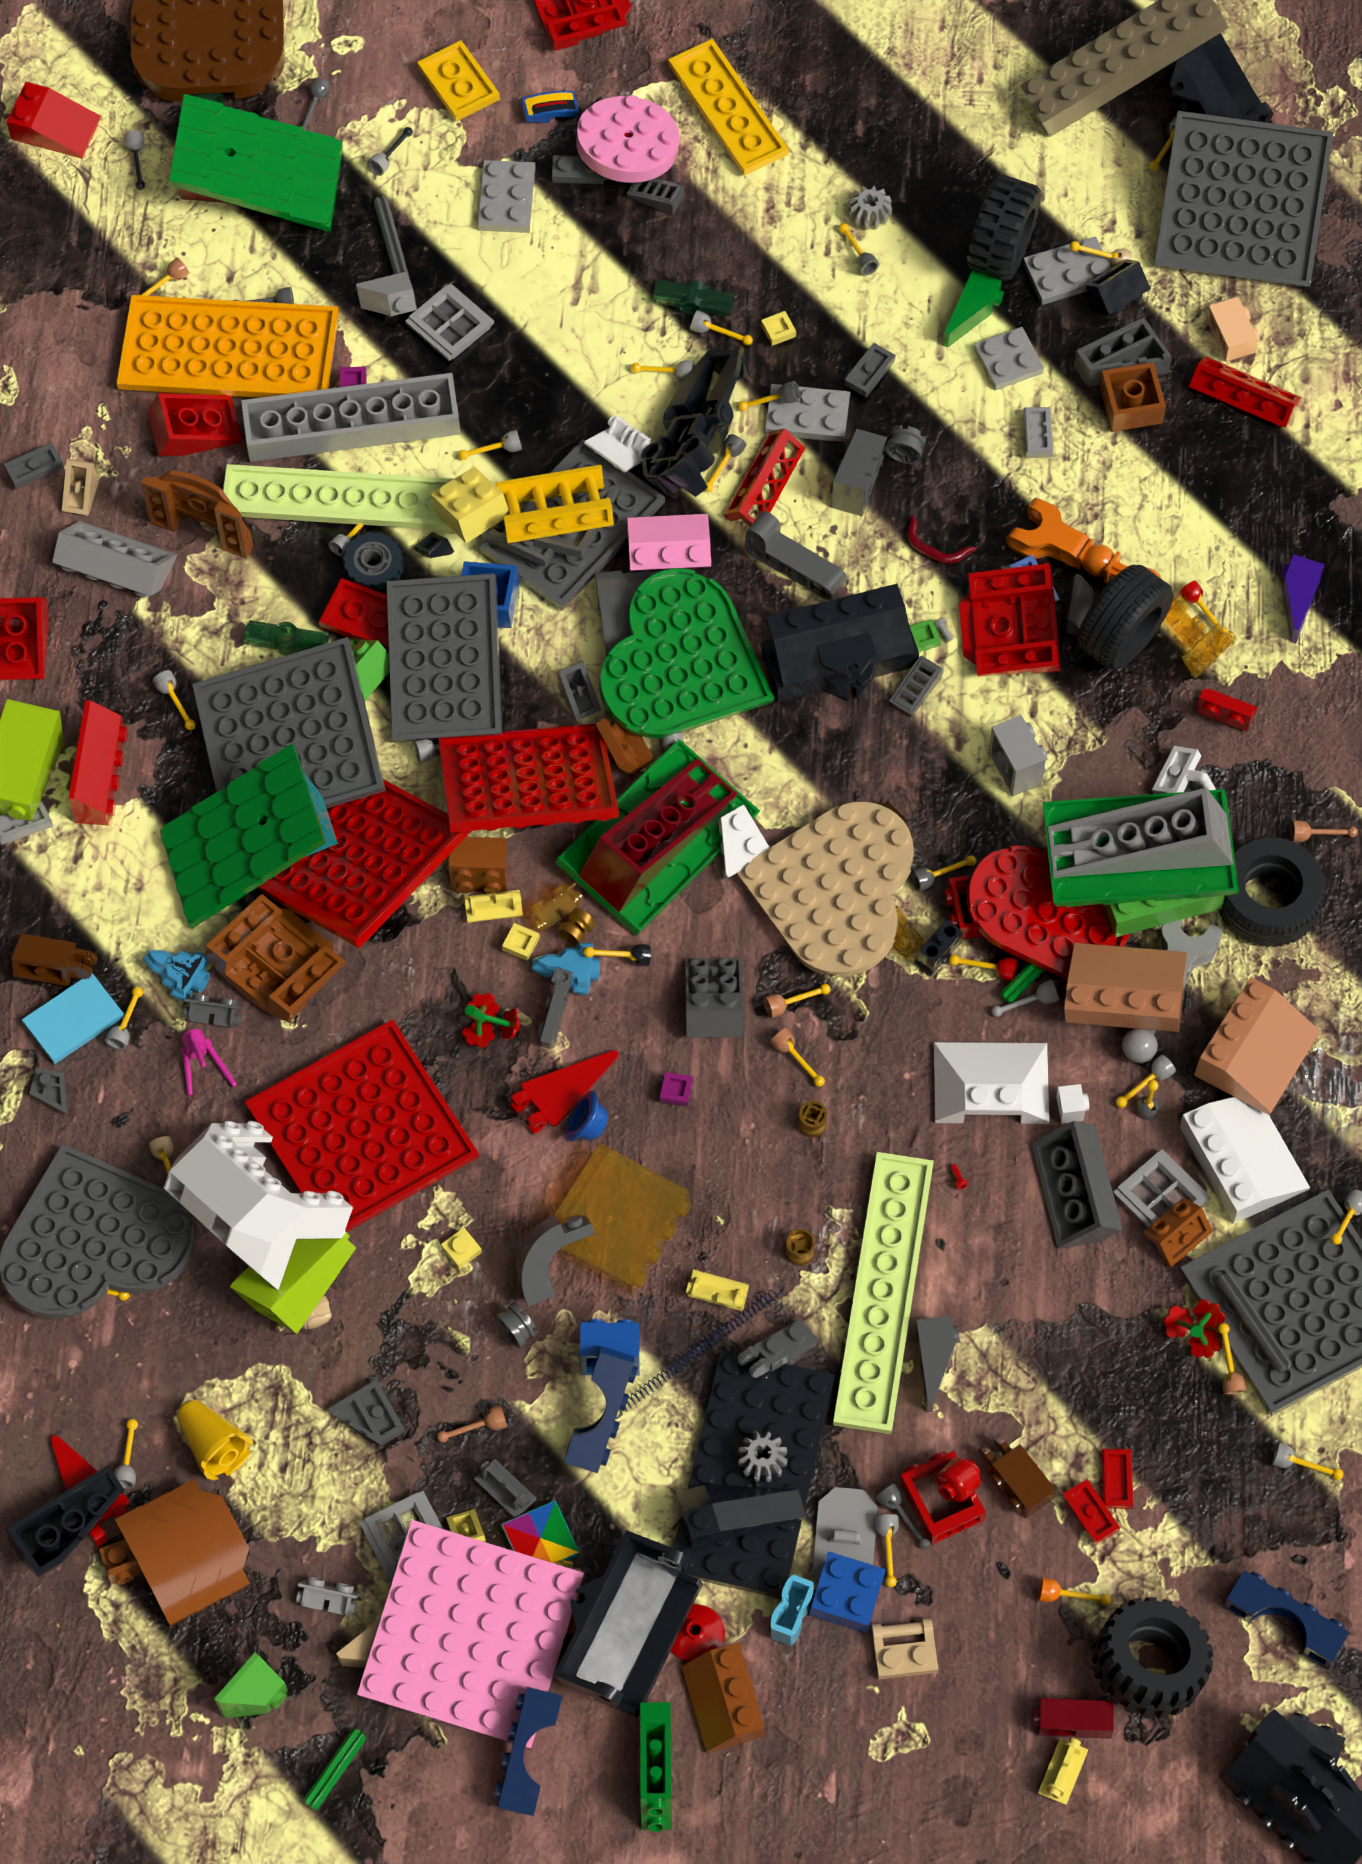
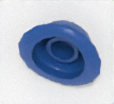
M595 1090L587 1091L574 1109L564 1131V1137L567 1142H572L578 1138L592 1141L597 1139L606 1129L608 1113L604 1106L598 1103V1095Z

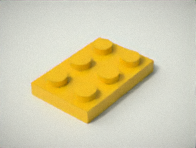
M462 40L417 62L418 69L456 122L500 100V93Z

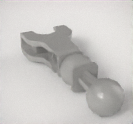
M1182 920L1163 925L1162 949L1187 952L1184 988L1196 967L1204 966L1214 959L1221 942L1222 928L1210 925L1203 935L1192 937L1182 931ZM1138 1028L1130 1030L1122 1041V1049L1125 1056L1135 1063L1150 1061L1158 1049L1157 1039L1154 1035L1156 1030Z

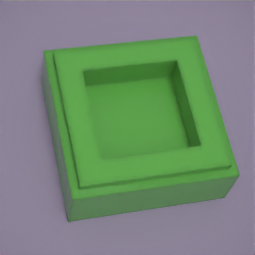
M932 619L910 625L919 652L941 646V640Z

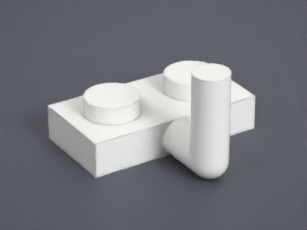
M1174 746L1152 791L1154 794L1184 792L1189 781L1199 782L1202 788H1207L1208 790H1216L1206 772L1195 771L1201 758L1197 749Z

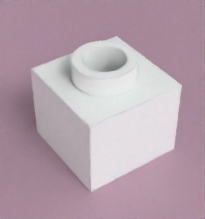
M1081 1084L1058 1087L1056 1099L1061 1124L1072 1121H1084L1085 1111L1089 1110V1099L1087 1093H1082Z

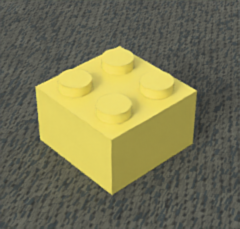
M475 466L430 493L438 517L465 543L503 521V516L510 515L503 493Z

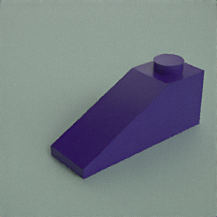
M1294 554L1290 564H1284L1280 578L1284 579L1282 592L1291 642L1296 644L1319 585L1324 564Z

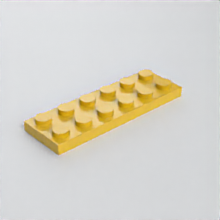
M713 39L668 59L669 67L744 176L789 155V148Z

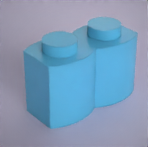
M794 1574L786 1581L782 1591V1602L775 1608L771 1617V1639L789 1646L796 1642L801 1633L802 1618L806 1616L812 1605L814 1590L812 1581Z

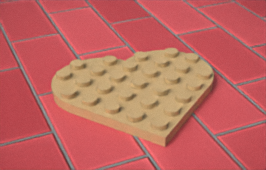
M852 802L840 805L824 813L753 858L746 868L737 872L736 875L800 962L820 974H836L839 977L853 976L877 965L889 953L895 942L898 916L891 895L905 883L911 872L914 845L907 825L895 812L875 803Z

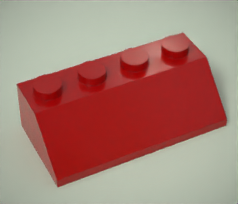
M85 700L68 799L75 823L108 826L110 816L115 814L116 801L113 799L114 791L119 790L120 776L117 775L118 767L123 766L124 751L121 750L122 742H127L128 727L124 726L121 715L90 700Z

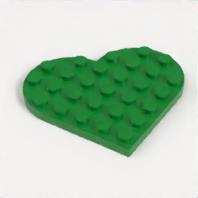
M675 568L658 572L650 576L639 586L628 610V628L631 636L620 641L609 652L599 676V691L602 702L610 716L620 726L639 736L665 738L773 702L774 696L732 601L716 581L696 574L694 570Z

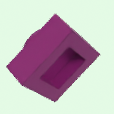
M366 366L340 367V387L367 384Z
M665 1072L660 1102L688 1107L693 1076Z

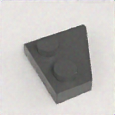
M377 1380L328 1408L333 1416L380 1446L406 1432Z

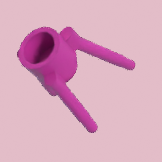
M193 1029L184 1033L181 1037L184 1046L180 1051L184 1062L187 1095L191 1096L193 1094L189 1057L198 1059L200 1066L205 1067L204 1056L207 1051L231 1086L236 1087L235 1080L214 1050L210 1039H205L202 1030Z

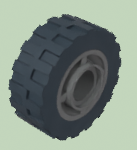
M367 532V534L357 536L346 547L343 562L348 581L385 593L387 581L400 580V576L403 575L402 551L398 547V543L395 540L393 541L388 535H383L380 532ZM371 561L379 562L375 566L368 565V563Z

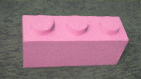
M708 514L627 518L630 572L675 568H711Z

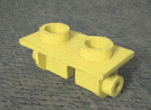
M520 890L464 897L468 923L523 916Z
M693 1269L686 1293L691 1298L743 1311L749 1284Z
M1060 1738L1038 1794L1067 1805L1089 1749L1081 1747V1742L1075 1738H1069V1741Z

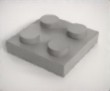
M1023 327L974 344V350L995 391L1041 375L1044 372V367Z

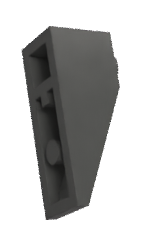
M951 1316L918 1319L916 1321L915 1330L927 1412H933L954 1354L955 1343H960L958 1325L953 1326Z

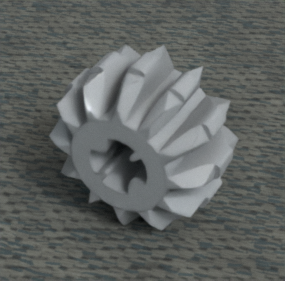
M863 185L861 192L854 191L852 198L848 202L850 219L855 220L856 227L864 224L866 230L869 226H873L877 230L879 223L886 225L888 217L892 214L890 196H885L884 189L876 191L874 185L869 190Z
M756 1431L754 1433V1441L747 1437L743 1440L745 1447L738 1448V1455L741 1456L738 1459V1466L745 1467V1476L755 1473L754 1481L759 1482L760 1476H765V1480L770 1482L771 1473L776 1476L782 1474L780 1467L787 1466V1459L783 1457L787 1454V1448L779 1447L781 1444L780 1437L771 1441V1433L769 1431L766 1432L765 1438H760V1434ZM757 1454H759L760 1456H764L765 1454H767L768 1459L766 1460L762 1457L758 1460Z

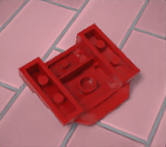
M533 0L545 34L554 51L579 45L580 40L627 26L625 17L631 10L629 0Z
M1050 564L968 573L970 591L959 604L963 657L976 665L977 676L1010 675L1026 672L1036 674L1060 671L1057 616Z

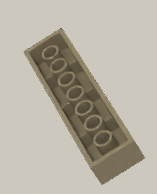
M1158 0L1020 86L1046 131L1052 137L1229 27L1214 0Z

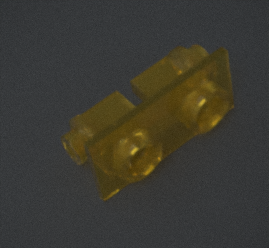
M1181 595L1177 598L1174 596L1171 608L1165 619L1171 626L1179 620L1181 621V624L1174 630L1183 640V643L1193 647L1198 643L1200 635L1208 639L1203 632L1206 628L1197 615L1193 618L1189 615L1187 610L1190 609V606Z
M1217 623L1182 657L1194 679L1202 672H1206L1207 667L1229 646L1234 645L1236 636L1233 632H1224L1220 624Z
M563 883L551 892L554 897L545 903L541 899L529 908L532 913L526 919L528 920L533 917L536 920L533 925L538 932L542 930L547 931L548 928L561 919L555 911L559 908L562 914L566 916L573 908L581 905L582 895L578 891L575 893L572 891L576 883L568 887Z
M895 906L898 926L893 946L904 960L907 961L914 949L918 952L924 945V938L920 936L913 926L905 929L904 926L908 925L909 920L901 912L900 908Z

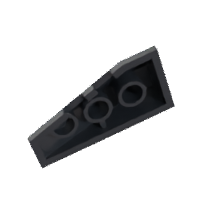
M106 1466L7 1527L8 1541L22 1562L37 1577H40L67 1559L124 1492V1488L110 1467Z
M702 1485L676 1492L691 1549L806 1519L798 1489Z

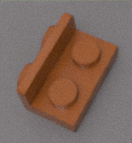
M605 718L596 723L599 732L620 769L634 775L654 761L642 736L634 734L620 726L617 722L613 723Z
M1182 1198L1158 1220L1153 1222L1143 1234L1145 1238L1155 1243L1163 1262L1173 1267L1213 1231L1202 1207L1186 1198Z
M125 1540L99 1549L111 1584L128 1583L134 1579L135 1575L142 1573Z

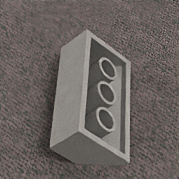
M78 521L59 532L52 563L61 565L63 570L70 572L78 571L86 574L85 576L89 579H102L110 582V585L115 588H128L134 590L136 595L150 597L161 590L176 560L177 554Z

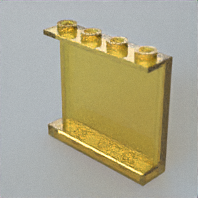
M599 1143L555 1214V1217L561 1224L565 1223V1220L571 1216L585 1215L591 1222L595 1234L567 1244L559 1250L627 1286L628 1293L632 1295L637 1287L641 1289L648 1277L646 1271L651 1264L655 1265L659 1261L663 1252L661 1247L665 1240L670 1241L677 1230L675 1224L680 1217L684 1218L687 1215L692 1204L689 1202V1190Z

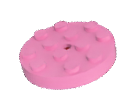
M635 95L610 97L591 105L579 119L576 135L577 151L590 169L608 179L629 183L652 180L667 172L677 158L680 141L678 126L671 115L662 106Z

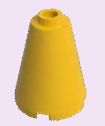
M199 1400L187 1401L179 1408L177 1420L201 1472L207 1479L218 1480L216 1475L222 1473L228 1476L240 1468L248 1459L251 1453L248 1447L249 1444L253 1446V1441L243 1430Z

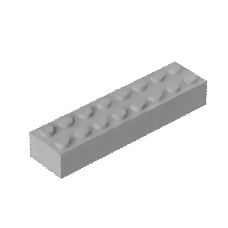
M452 373L241 400L250 462L460 435L459 415Z

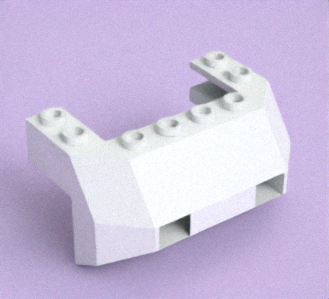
M232 1121L212 1123L177 1157L169 1171L164 1189L276 1289H279L296 1239L342 1238L353 1207L343 1199V1195L335 1191H328L327 1193L311 1191L290 1193L281 1185V1181L267 1173L263 1166L266 1157L254 1147L255 1142H271L273 1137L264 1130L263 1125L254 1121L247 1123H235Z

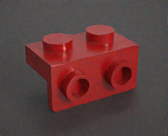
M1207 688L1203 689L1199 697L1196 712L1248 732L1257 707Z

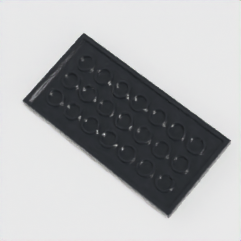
M721 1350L688 1489L702 1485L798 1489L805 1511L835 1374L784 1364L772 1372L768 1371L759 1377L753 1378L748 1371L754 1363L760 1360L759 1358L742 1366L737 1361L738 1353ZM756 1431L760 1434V1438H765L766 1432L769 1431L771 1433V1441L780 1437L781 1444L779 1447L787 1448V1454L783 1456L787 1459V1466L780 1467L782 1470L780 1476L771 1473L770 1482L765 1480V1476H760L759 1482L754 1481L755 1473L745 1476V1467L738 1466V1459L741 1458L738 1455V1448L745 1447L743 1440L746 1437L754 1441V1433ZM757 1454L758 1460L762 1457L766 1460L768 1459L767 1454H765L764 1456H760L759 1454ZM681 1514L673 1548L687 1555L690 1561L685 1571H678L703 1582L782 1599L783 1587L790 1577L802 1520L691 1549Z

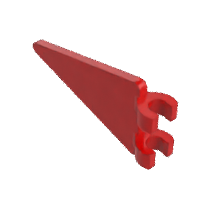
M612 1050L526 1081L521 1085L522 1091L511 1096L512 1103L510 1106L518 1114L526 1109L531 1102L539 1112L528 1117L529 1124H527V1127L534 1135L539 1133L548 1123L550 1126L556 1127L575 1107L582 1096L594 1086L618 1059L619 1053L616 1050Z
M52 1436V1446L66 1491L98 1472L59 1436ZM123 1493L89 1532L98 1548L109 1542L99 1524L113 1515L115 1518H118L128 1513L125 1508L129 1506L130 1501Z

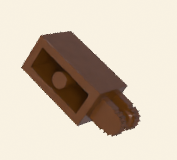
M21 933L12 956L13 977L68 986L71 977L89 979L93 971L90 966L96 964L98 957L90 951L77 949L76 943Z
M998 1434L993 1438L997 1449L1003 1454L1001 1458L997 1460L986 1445L980 1447L978 1451L991 1468L990 1479L999 1491L1003 1489L1009 1496L1008 1502L1013 1510L1018 1514L1021 1512L1027 1519L1055 1498L1056 1488L1020 1444L1012 1449L1002 1436Z

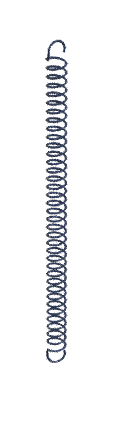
M769 1290V1294L764 1293V1296H760V1300L756 1299V1303L752 1302V1307L747 1306V1309H743V1313L739 1312V1316L735 1315L734 1319L731 1318L730 1322H726V1326L722 1325V1329L717 1328V1332L714 1331L713 1336L709 1335V1339L704 1338V1342L700 1341V1345L696 1344V1349L691 1348V1351H687V1355L683 1354V1358L679 1357L678 1361H674V1365L670 1364V1368L666 1367V1372L661 1370V1374H657V1378H653H655L661 1384V1386H663V1384L660 1382L658 1378V1375H660L667 1383V1380L664 1378L662 1372L666 1373L668 1377L672 1379L667 1372V1369H669L674 1374V1376H676V1374L673 1372L671 1368V1365L674 1366L679 1373L680 1371L677 1368L675 1362H677L685 1370V1368L682 1366L680 1362V1359H682L686 1363V1365L689 1366L684 1358V1355L688 1357L692 1363L693 1361L691 1360L688 1352H690L695 1357V1359L698 1360L697 1357L694 1355L692 1349L696 1350L698 1354L702 1357L701 1353L697 1349V1346H699L704 1351V1353H706V1351L703 1349L701 1345V1342L704 1343L709 1350L710 1347L707 1345L705 1339H707L713 1345V1347H715V1345L712 1343L710 1339V1336H712L719 1344L718 1340L714 1335V1333H716L723 1340V1338L719 1334L718 1329L721 1330L726 1337H728L723 1330V1326L727 1328L728 1331L732 1334V1332L727 1326V1323H729L736 1331V1328L733 1326L731 1320L735 1321L737 1325L741 1327L736 1320V1317H738L742 1321V1323L745 1324V1322L741 1319L740 1313L743 1314L745 1318L749 1321L748 1317L745 1315L744 1310H746L753 1318V1315L750 1313L748 1307L752 1308L754 1312L758 1315V1313L753 1307V1304H755L759 1308V1310L762 1311V1309L759 1307L757 1303V1300L760 1301L762 1305L766 1308L765 1304L762 1302L761 1297H763L767 1301V1303L771 1305L770 1302L767 1300L765 1294L769 1295L771 1299L775 1302V1300L770 1294V1291H772L777 1296V1298H779V1295L781 1293L777 1295L773 1290ZM652 1378L653 1382H652L651 1380H648V1384L644 1383V1388H643V1387H639V1390H640V1391L635 1390V1394L631 1393V1398L628 1397L629 1399H631V1400L634 1402V1404H635L636 1406H637V1404H636L635 1401L633 1400L632 1395H634V1396L639 1400V1402H641V1400H640L639 1397L637 1396L636 1391L639 1392V1393L643 1396L644 1399H646V1398H645V1396L642 1394L640 1388H642L643 1390H645L646 1393H647L649 1396H650V1394H649L648 1391L646 1390L645 1385H647V1386L652 1390V1392H654V1390H653V1389L651 1388V1386H650L649 1381L652 1382V1383L656 1386L657 1389H659V1388L657 1387V1385L655 1384L653 1378Z

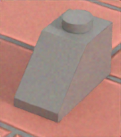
M407 272L356 284L359 303L362 309L389 316L417 310L413 288Z

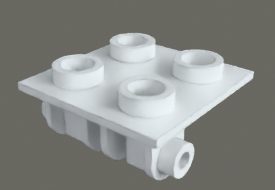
M612 416L608 421L610 428L586 440L584 444L590 447L596 454L601 455L612 463L617 469L626 472L643 462L641 453L653 440L641 433L640 430H634L633 425L628 426L629 423L620 416Z

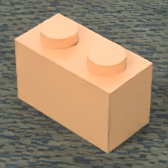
M1239 297L1209 305L1206 320L1225 361L1254 354L1257 342L1260 340L1259 333L1255 326L1252 327L1249 321V311L1245 305L1242 306Z

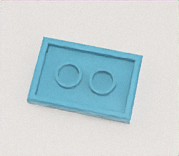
M92 974L89 979H81L23 1018L22 1022L51 1061L56 1064L123 1019L124 1013Z

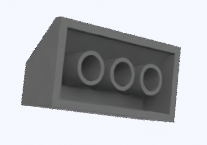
M1072 1121L1031 1143L1058 1249L1101 1242L1123 1230L1095 1125Z

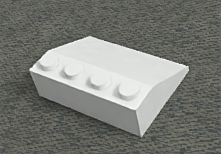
M1236 1097L1211 1102L1183 1114L1180 1129L1233 1224L1310 1189L1268 1114Z

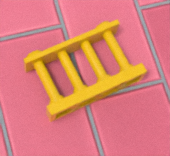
M601 465L496 482V487L503 493L510 511V515L503 516L507 543L614 525L610 498L600 499L598 489H604ZM588 492L590 501L574 504L572 494ZM561 496L563 506L547 508L545 498ZM535 501L537 510L521 513L519 503Z

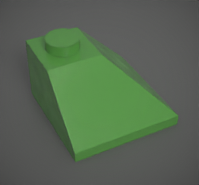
M254 1652L215 1697V1701L220 1714L224 1718L268 1714L272 1708L277 1709L287 1697L285 1694L287 1687L285 1682Z

